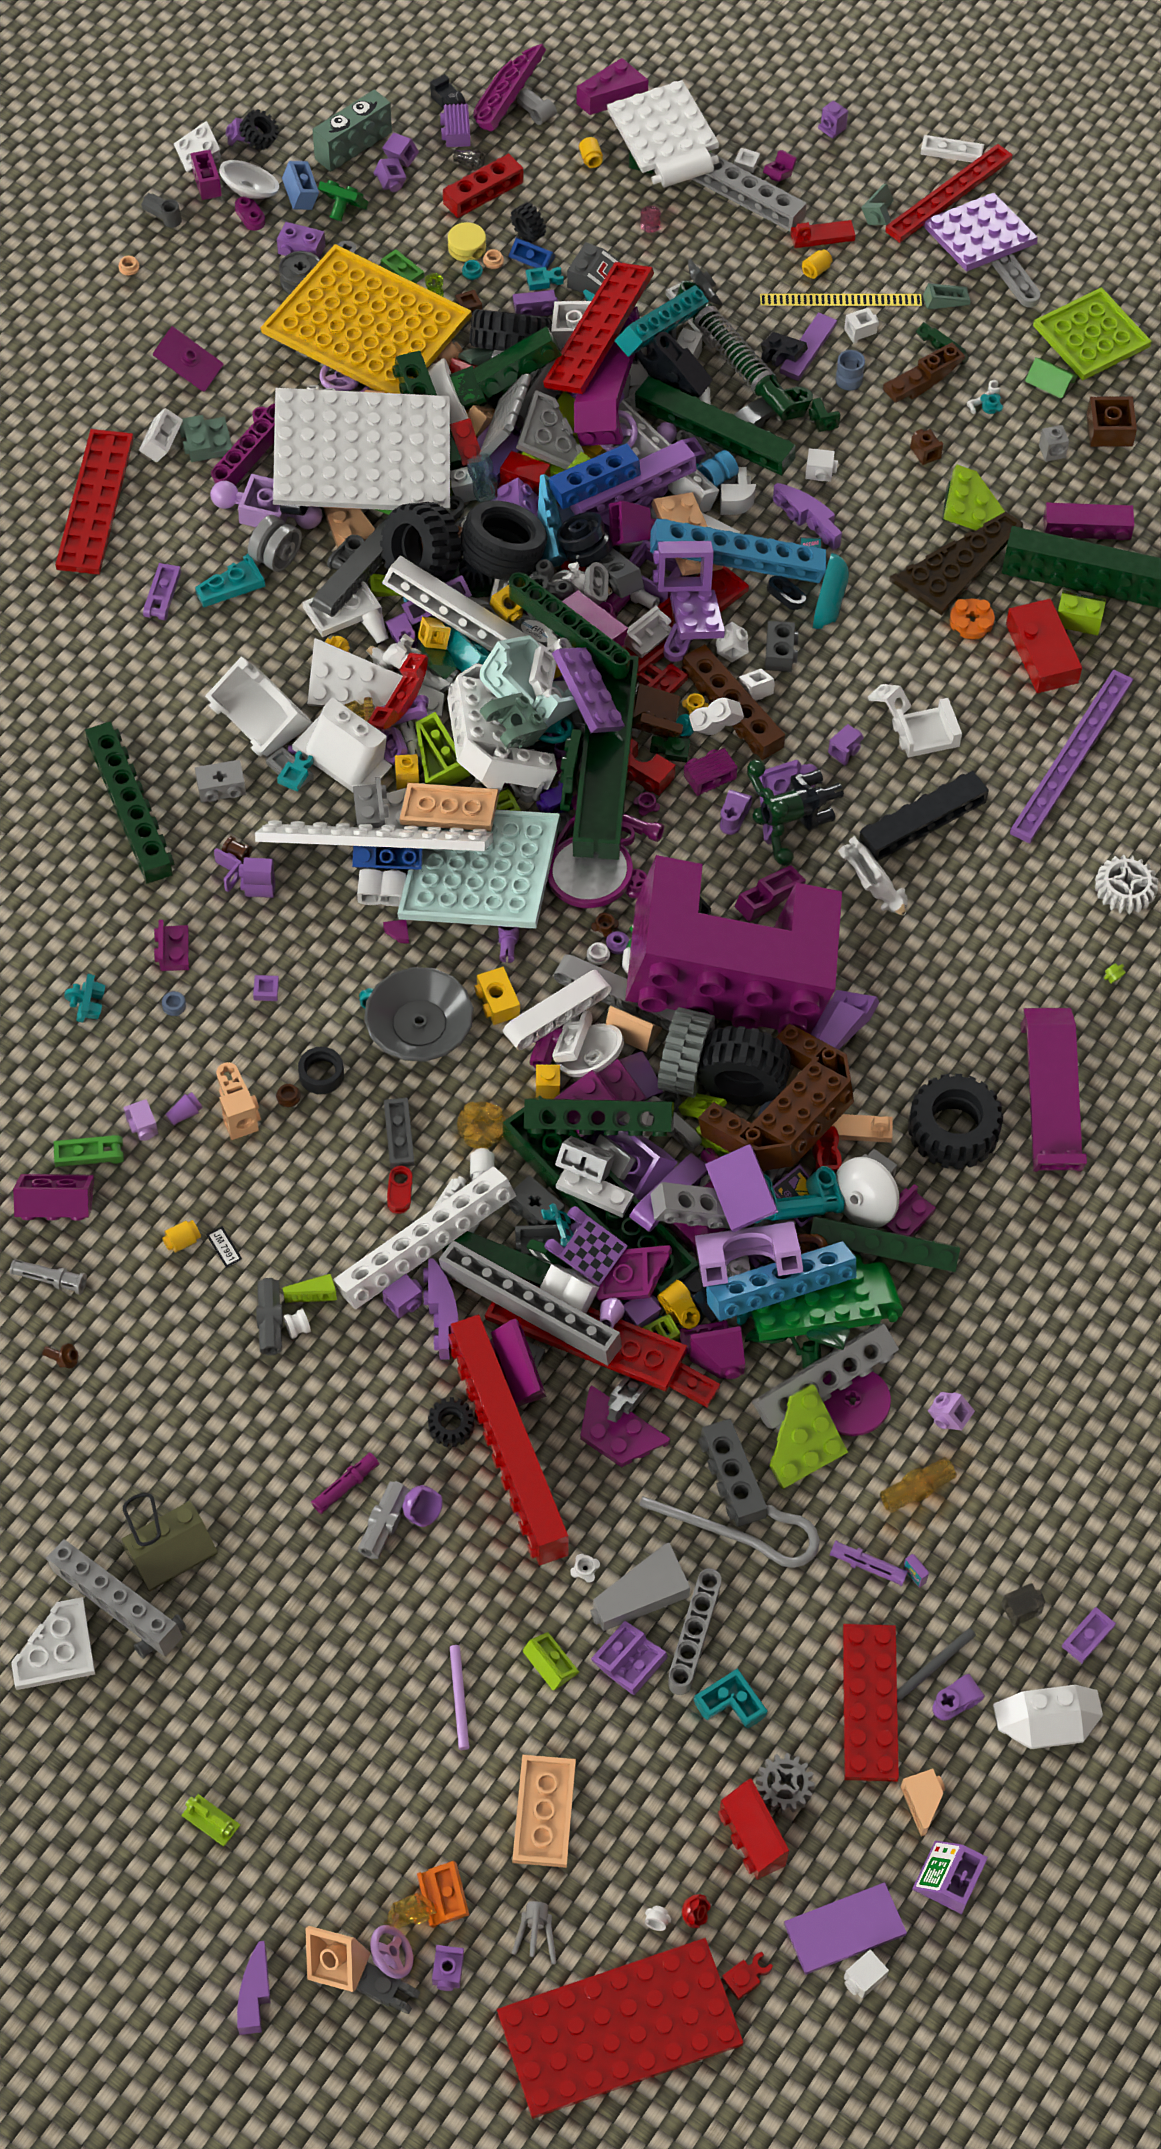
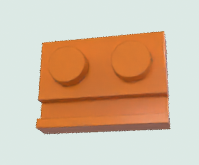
M455 1861L428 1869V1871L423 1873H417L430 1927L434 1928L439 1924H446L469 1916Z

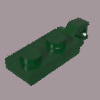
M923 322L916 330V334L923 341L932 342V346L937 350L953 342L965 355V359L961 363L965 365L969 360L966 349L936 328H932Z

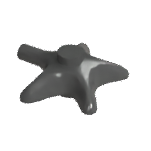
M690 258L688 260V269L693 282L700 287V290L710 302L721 305V300L712 288L716 283L707 271L702 273L700 268Z

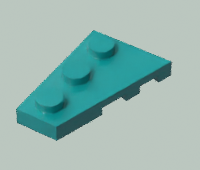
M249 554L243 556L244 560L238 564L232 563L227 566L228 570L221 575L215 574L195 587L196 594L203 607L265 587V580Z

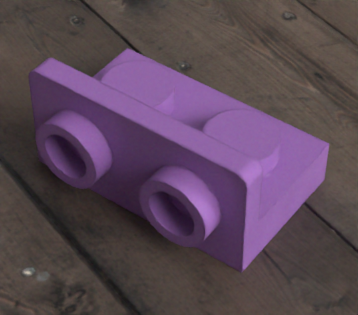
M554 290L512 294L514 310L517 314L549 316L552 315L554 302H558Z

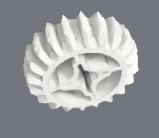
M1123 855L1120 860L1114 856L1112 861L1107 860L1104 866L1099 868L1096 875L1095 891L1098 892V899H1103V905L1110 904V910L1114 908L1119 909V914L1123 910H1126L1130 915L1133 910L1139 913L1142 908L1147 909L1149 903L1154 901L1158 891V878L1155 877V870H1150V864L1143 865L1142 859L1136 861L1134 856L1127 859Z

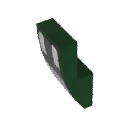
M531 1239L527 1244V1249L537 1259L549 1264H557L564 1268L572 1269L562 1259L545 1249V1243Z

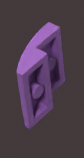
M642 1051L619 1059L647 1099L663 1092V1090L658 1089V1079Z
M624 1621L591 1660L616 1683L635 1695L668 1656L664 1650L647 1640L643 1632Z

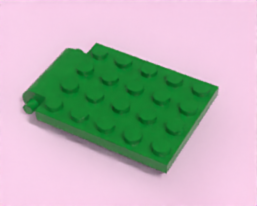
M860 1254L854 1255L856 1257V1278L751 1311L759 1341L806 1335L807 1331L811 1329L822 1328L832 1324L853 1328L880 1324L882 1319L896 1322L898 1317H901L903 1314V1307L888 1266L880 1262L863 1265Z

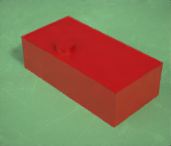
M1051 598L1009 608L1006 626L1036 693L1078 684L1082 665Z

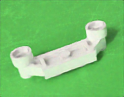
M560 638L551 646L543 647L541 645L535 649L529 683L532 685L536 697L539 695L550 697V695L557 694L562 698L560 691L552 687L557 665L552 653L557 649L572 648L571 643L566 638Z

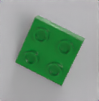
M328 180L327 183L320 181L318 190L335 200L330 218L342 222L347 204L367 209L369 202L363 198L364 194L358 192L357 189L347 186L345 189L339 186V183Z

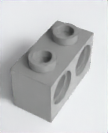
M570 1136L562 1143L555 1165L601 1183L609 1176L616 1154Z

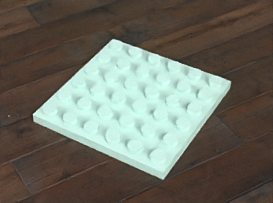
M496 810L491 832L487 831V833H493V843L485 851L423 849L422 870H408L397 913L398 918L403 920L536 929L561 821L560 814ZM419 826V830H427L428 828ZM441 828V831H450V829ZM464 830V832H473V830Z

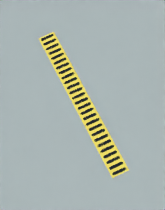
M760 294L761 306H922L921 294Z

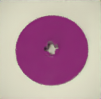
M844 1367V1369H845L846 1371H849V1370L852 1368V1367ZM873 1371L864 1377L858 1375L851 1380L853 1383L843 1390L837 1388L830 1393L832 1396L823 1402L839 1434L846 1436L864 1435L877 1429L887 1418L891 1407L890 1391L885 1381ZM828 1374L823 1379L826 1385L831 1381V1374ZM851 1398H856L855 1404L851 1405L849 1402Z

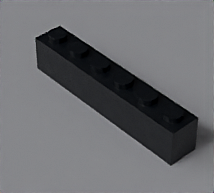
M974 771L961 774L949 784H942L934 792L922 795L911 804L903 805L891 815L883 816L880 821L864 826L860 831L859 842L870 850L876 861H879L985 804L989 789Z

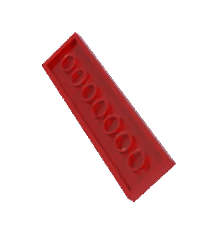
M491 1302L485 1313L486 1320L500 1326L516 1318L522 1325L525 1336L665 1392L668 1390L688 1351L685 1344L620 1319L613 1329L620 1332L622 1347L607 1366L494 1302ZM589 1307L587 1315L600 1321V1311Z

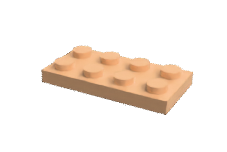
M693 492L655 498L651 503L659 519L708 527ZM675 558L682 576L700 573L701 562ZM713 564L712 571L720 570L723 566Z
M408 783L399 819L400 824L448 829L463 828L464 830L486 829L491 832L499 797L498 789Z
M522 1755L512 1863L567 1868L576 1759Z

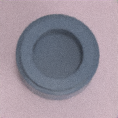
M173 991L164 995L162 998L163 1011L170 1016L182 1014L186 1009V1000L183 994Z

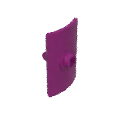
M171 326L152 353L155 358L203 392L206 391L224 365L223 362L173 326Z

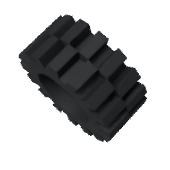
M259 109L256 111L251 110L239 125L241 126L239 131L242 132L240 135L245 137V143L250 142V147L255 146L256 150L260 148L261 150L268 149L279 134V131H277L279 127L275 125V119L271 120L272 116L270 114L266 116L265 111L260 113Z
M528 202L512 210L510 219L513 220L511 223L515 226L514 230L518 232L519 238L522 237V240L533 243L545 236L546 229L544 228H546V224L543 223L544 219L540 217L541 213L537 212V208Z
M450 1397L448 1402H446L445 1398L441 1399V1404L436 1402L434 1409L431 1408L428 1415L430 1436L432 1439L436 1438V1443L438 1444L443 1442L444 1447H448V1443H452V1447H457V1442H460L461 1445L464 1444L465 1438L469 1440L474 1430L472 1409L469 1410L467 1403L463 1405L462 1399L458 1398V1401L455 1402L454 1397ZM447 1415H456L460 1418L461 1424L454 1430H447L442 1426L441 1421Z

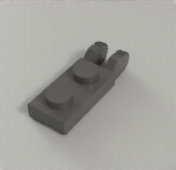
M367 1962L356 1988L357 1991L385 2006H392L406 2014H409L412 2008L405 2001L394 1998L398 1990L412 1998H418L420 1991L402 1982L401 1979L387 1976L378 1967Z

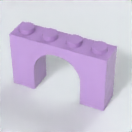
M794 1221L739 1229L735 1232L724 1231L695 1236L703 1287L728 1283L726 1266L732 1260L745 1255L756 1254L772 1258L775 1261L778 1276L803 1272L801 1250Z

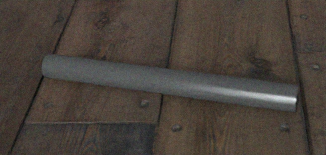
M968 1628L897 1690V1702L899 1703L972 1640L976 1636L975 1632Z

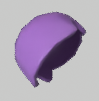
M420 1485L412 1488L405 1496L402 1505L405 1517L420 1527L432 1524L441 1512L442 1496L428 1486Z

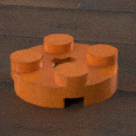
M959 599L955 602V606L950 614L951 628L954 631L956 629L960 636L966 639H980L984 637L985 633L992 630L995 620L994 612L987 600ZM973 616L975 617V621H971L970 618L967 617Z

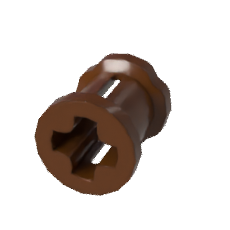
M230 836L224 842L222 851L233 854L243 864L244 857L250 858L252 846L248 844L243 845L237 842L235 837Z

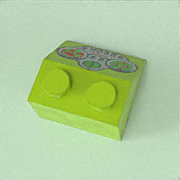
M1063 590L1058 615L1064 629L1098 636L1106 599Z

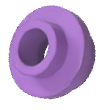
M612 932L606 939V946L613 954H622L626 949L629 938L623 932Z

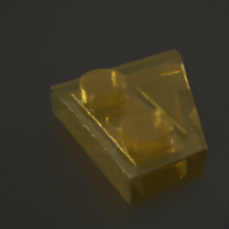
M415 1893L394 1902L387 1914L388 1920H385L384 1924L396 1927L397 1929L411 1923L421 1924L430 1919L429 1916L435 1914L436 1910L433 1902L420 1893Z

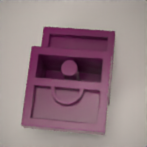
M616 1059L599 1073L591 1070L554 1099L644 1101L647 1097L622 1062ZM572 1110L568 1118L571 1123L577 1124L580 1122L581 1115L578 1111ZM599 1110L595 1111L593 1114L594 1122L596 1124H603L605 1114ZM620 1111L617 1115V1119L619 1120L620 1118H622L624 1115L627 1114V1112ZM579 1134L582 1139L587 1136Z

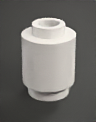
M479 1148L470 1154V1178L472 1181L493 1166L495 1167V1155L488 1149Z

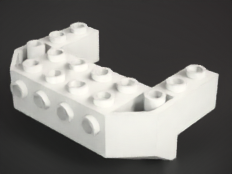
M476 663L457 675L454 684H451L447 697L457 762L487 788L498 789L499 793L504 783L538 788L541 782H545L543 789L548 790L557 772L554 754L515 747L507 749L500 740V736L506 731L503 724H500L498 720L486 722L480 714V709L486 703L498 699L480 679V669L483 664Z

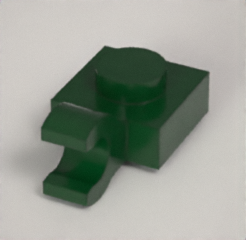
M652 736L650 752L665 754L666 760L687 763L690 739L668 736L667 741H664L661 737Z

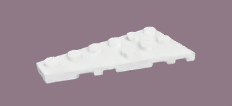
M314 638L307 704L308 706L324 707L333 697L350 710L369 711L377 706L381 707L387 704L403 676ZM422 684L418 695H425L429 699V704L426 708L428 711L427 716L436 712L438 717L442 718L444 693Z

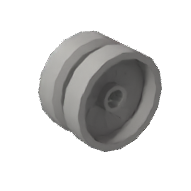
M268 515L254 529L248 544V554L254 560L264 563L271 570L280 572L295 558L300 548L302 533L293 525L286 524L281 518L275 515Z

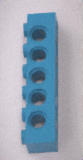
M843 1241L801 1254L803 1272L778 1276L776 1264L772 1263L728 1277V1283L706 1286L707 1304L719 1321L856 1278V1257Z

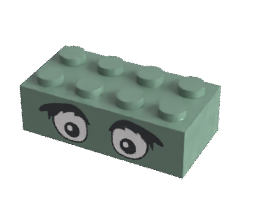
M374 89L314 127L312 131L315 159L331 172L351 158L356 157L365 149L373 146L382 138L387 137L392 133L391 102Z

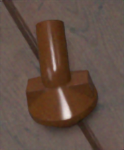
M69 1343L64 1344L60 1351L45 1346L42 1352L43 1356L57 1361L56 1363L59 1367L68 1369L75 1367L79 1357L76 1348Z

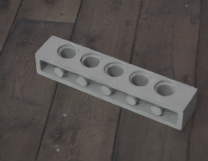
M709 152V154H710L711 157L716 155V154H713V153ZM719 156V163L713 165V172L692 178V180L790 232L791 227H796L806 216V202Z
M661 1182L650 1193L654 1220L665 1221L669 1224L685 1223L688 1226L702 1225L712 1229H730L715 1188ZM770 1219L761 1220L759 1223H753L742 1229L793 1221L795 1225L796 1221L794 1219H785L777 1221H771Z
M875 1324L846 1342L844 1350L838 1348L757 1397L752 1403L765 1426L778 1430L787 1410L783 1411L780 1408L782 1398L787 1397L789 1400V1396L800 1391L803 1385L814 1384L824 1402L832 1396L830 1394L837 1388L843 1390L853 1383L851 1381L858 1375L864 1377L873 1371L872 1367L877 1363L884 1364L894 1358L893 1353L897 1352L899 1348L885 1324ZM868 1345L873 1348V1354L870 1358H867L864 1354V1350ZM847 1358H850L852 1361V1368L849 1371H846L843 1367V1363ZM829 1371L831 1381L826 1385L822 1380L824 1372Z
M65 1539L46 1557L55 1574L164 1657L183 1638L177 1623Z

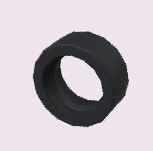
M314 1047L307 1050L298 1062L299 1080L302 1086L314 1094H328L335 1091L344 1079V1066L340 1055L328 1047ZM317 1061H327L335 1066V1074L325 1080H315L308 1076L307 1068Z

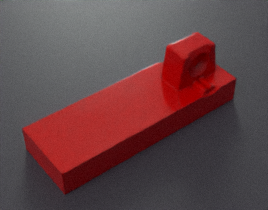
M851 220L810 225L809 222L798 223L796 227H791L790 232L794 248L855 241L856 236Z

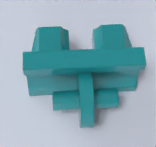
M87 974L86 982H83L81 990L79 984H73V988L67 989L64 995L65 999L70 1001L71 1007H77V1003H79L76 1021L82 1023L85 1018L98 1019L101 1014L102 1004L90 1002L91 998L102 1000L106 985L95 982V975Z

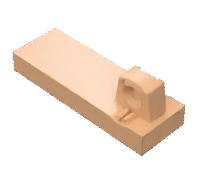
M842 1114L832 1125L838 1131L839 1140L892 1143L893 1117Z

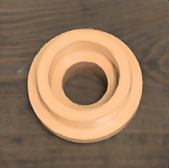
M495 249L488 250L483 257V264L489 269L500 268L504 263L501 252Z
M124 256L118 265L119 271L124 275H134L140 268L139 262L133 256Z

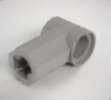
M527 88L520 91L517 103L530 113L532 120L537 125L543 124L557 114V109L551 100H543Z

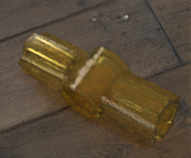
M944 1457L924 1469L916 1468L902 1478V1481L880 1492L882 1504L886 1510L892 1513L914 1500L915 1502H920L928 1498L935 1489L956 1478L957 1474L953 1464Z

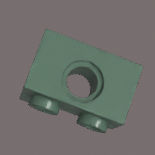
M522 692L491 700L479 711L486 722L498 720L506 728V731L500 736V740L507 749L517 746L519 749L532 746L548 729L542 716L535 711L529 699Z

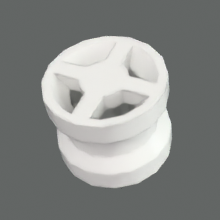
M303 1309L297 1310L296 1314H286L283 1316L291 1339L296 1338L302 1332L306 1334L311 1332Z

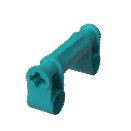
M827 1166L819 1167L807 1179L806 1188L809 1195L777 1199L771 1179L764 1174L778 1212L762 1220L770 1219L771 1221L822 1216L826 1212L839 1214L844 1210V1198L840 1192L836 1175Z

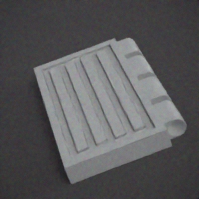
M522 374L499 399L479 454L485 459L496 450L514 429L532 379L530 374Z

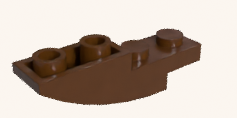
M951 342L919 359L918 366L884 383L883 390L895 403L908 396L912 400L946 377L965 359V355Z

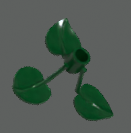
M834 1324L807 1331L806 1336L812 1341L804 1342L800 1348L795 1336L759 1341L756 1328H754L745 1337V1343L754 1341L775 1344L790 1338L796 1349V1355L801 1356L802 1368L804 1369L822 1358L820 1343L844 1350L850 1330L846 1326Z

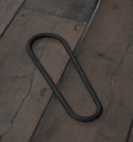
M140 1493L129 1498L123 1505V1513L136 1543L139 1546H148L155 1543L161 1537V1530L154 1497L149 1493ZM140 1497L150 1498L157 1530V1536L148 1542L140 1541L126 1510L129 1503Z

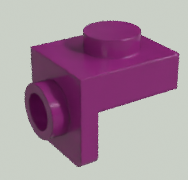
M779 150L775 161L766 164L763 173L768 175L771 180L780 182L791 177L797 158L784 150Z

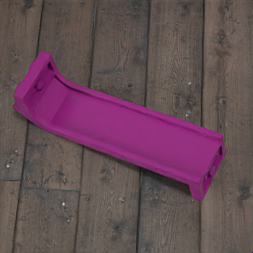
M637 306L634 307L618 336L628 325L640 319ZM615 341L583 394L577 393L574 401V433H577L581 446L622 444L624 439L618 408L635 353L627 357Z
M1023 1008L1024 1018L1021 1022V1033H1027L1033 1172H1038L1039 1170L1082 1171L1087 1164V1154H1082L1077 1036L1072 1009Z

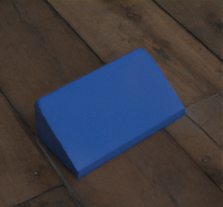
M519 238L515 239L508 255L509 258L531 267H546V269L549 268L556 256L552 251Z

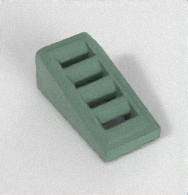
M928 283L923 294L927 309L965 306L971 303L967 287Z

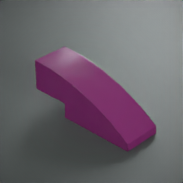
M790 865L758 880L756 887L739 894L734 907L750 922L787 899L795 883L805 884L806 879Z

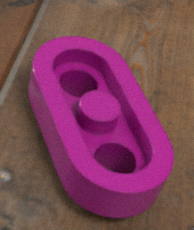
M243 196L235 201V212L249 230L257 231L265 226V215L253 199Z

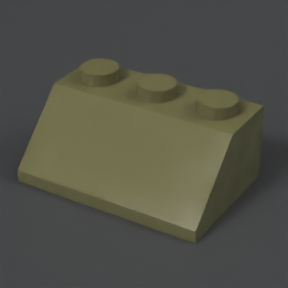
M191 1501L158 1518L161 1537L155 1543L148 1546H139L133 1533L121 1539L126 1554L149 1592L218 1554L201 1517ZM155 1520L136 1530L141 1542L151 1541L157 1536Z

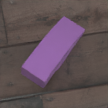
M264 1941L258 1942L243 1975L237 2008L239 2035L262 2032L260 2004L271 2003L267 1952Z

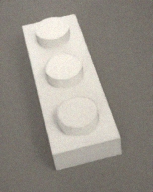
M564 1169L556 1183V1189L622 1218L634 1198L633 1193L606 1181L597 1183Z

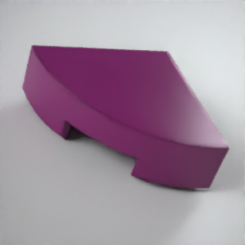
M406 920L383 922V928L387 935L399 943H409Z

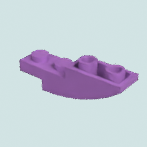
M780 483L774 485L773 500L777 506L787 513L789 519L794 520L799 526L807 523L808 527L814 530L822 538V542L828 544L832 550L840 547L842 532L834 525L835 514L828 507L801 490Z
M428 1258V1268L423 1269L424 1283H428V1290H424V1305H429V1314H434V1328H439V1335H434V1351L439 1350L440 1360L450 1359L448 1334H451V1324L458 1322L456 1301L449 1281L441 1267L433 1258Z

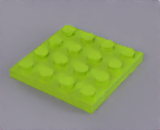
M1102 287L1035 319L1033 323L1035 329L1082 381L1151 347L1152 342Z

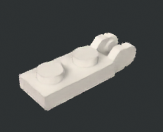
M589 1010L584 1011L580 1019L577 1015L563 1025L562 1033L552 1054L555 1063L570 1062L578 1059L587 1031L593 1021Z

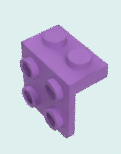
M516 478L497 489L499 501L517 504L529 510L537 517L539 496L532 491L528 484Z

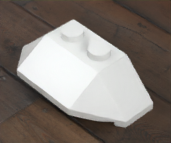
M1079 1685L1023 1691L993 1704L998 1731L1007 1734L1029 1749L1083 1743L1103 1716L1098 1691Z

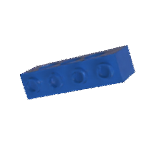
M626 443L549 477L551 494L562 509H565L640 476V461Z

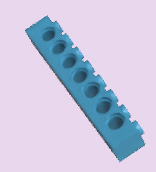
M659 518L656 519L651 529L650 553L658 550V542L711 541L714 552L713 564L814 583H820L826 572V549L815 546L799 545L793 542H783L771 538H761ZM698 557V558H682V559H688V560H693V561H699V562H701V557Z

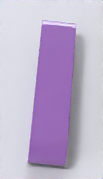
M690 1153L661 1182L698 1186L701 1179L708 1175L706 1163ZM659 1184L635 1206L629 1216L648 1232H651L661 1222L654 1220L650 1194Z

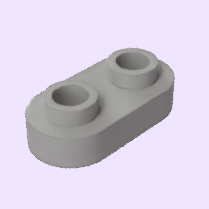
M594 562L585 570V596L589 597L597 605L601 604L608 597L609 574L601 563Z

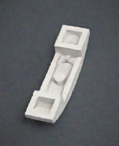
M443 358L428 367L427 370L437 396H450V424L468 419V415L464 406L459 401L450 378L451 371L446 359Z

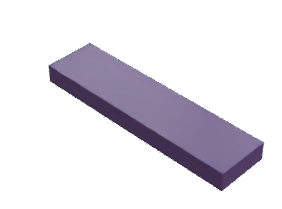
M818 312L800 338L801 341L807 343V351L796 362L786 359L780 368V374L799 381L836 327L837 320Z

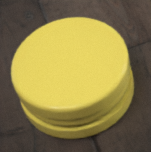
M470 222L459 223L452 227L448 233V251L450 255L462 262L481 258L486 251L485 231L479 225Z

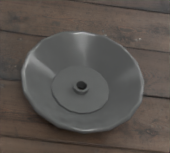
M411 967L390 974L375 986L366 1001L364 1021L370 1038L385 1053L404 1061L426 1062L446 1056L463 1043L472 1028L474 1007L467 990L453 976L435 968Z

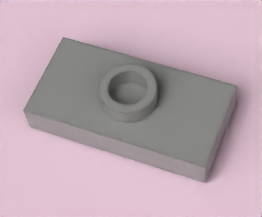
M600 1134L594 1145L616 1154L611 1171L619 1179L625 1180L636 1159L606 1135Z

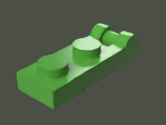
M118 1135L53 1141L55 1167L105 1162L118 1164L124 1161V1153L121 1151L123 1138ZM104 1147H110L111 1151H104Z

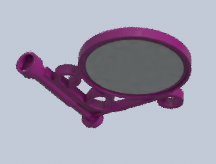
M577 794L573 797L571 803V807H573L575 811L577 806ZM624 814L622 831L629 833L631 836L626 839L621 838L619 860L600 859L598 854H594V858L573 857V837L566 841L564 839L575 824L574 815L568 821L555 843L548 874V883L551 890L563 902L580 908H596L616 901L627 891L633 877L632 859L624 846H629L634 842L635 833L640 835L644 833L648 836V839L659 842L663 836L665 826L657 822L648 823Z

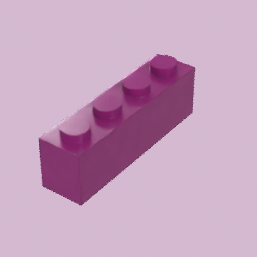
M1046 502L1043 515L1044 533L1066 538L1131 540L1135 526L1133 505Z

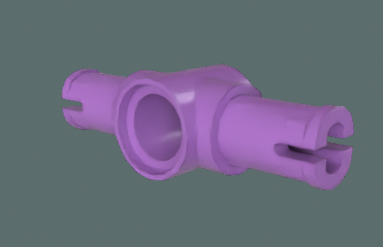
M498 926L499 943L501 944L499 959L501 962L506 963V956H508V963H511L515 960L514 950L515 944L519 939V927Z

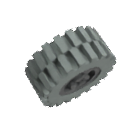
M678 1007L673 1016L672 1024H670L665 1048L662 1053L663 1057L658 1075V1089L692 1098L696 1096L699 1090V1083L697 1081L699 1061L707 1034L713 1031L715 1027L714 1015Z

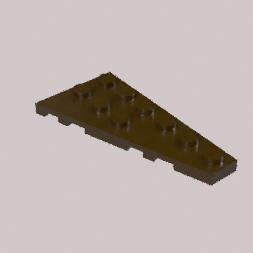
M1004 512L984 523L983 527L978 530L966 533L962 539L956 542L954 540L932 552L919 563L907 566L903 572L891 575L889 581L942 616L1008 544L1012 526L1023 528V522Z

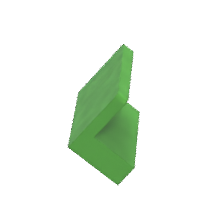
M1035 357L1025 381L1059 398H1063L1070 383H1075L1078 375L1042 358Z

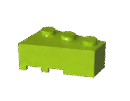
M436 712L415 722L425 783L452 786L469 777V771L457 762L454 742Z

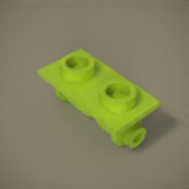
M199 1794L195 1798L190 1797L185 1804L187 1808L181 1815L223 1847L241 1826Z

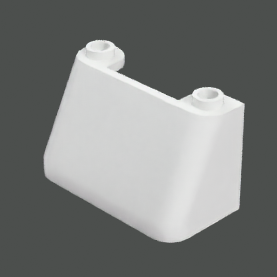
M242 656L205 696L211 702L209 707L217 714L224 713L251 740L250 742L253 744L251 749L260 757L262 755L269 756L303 733L313 723L261 670Z

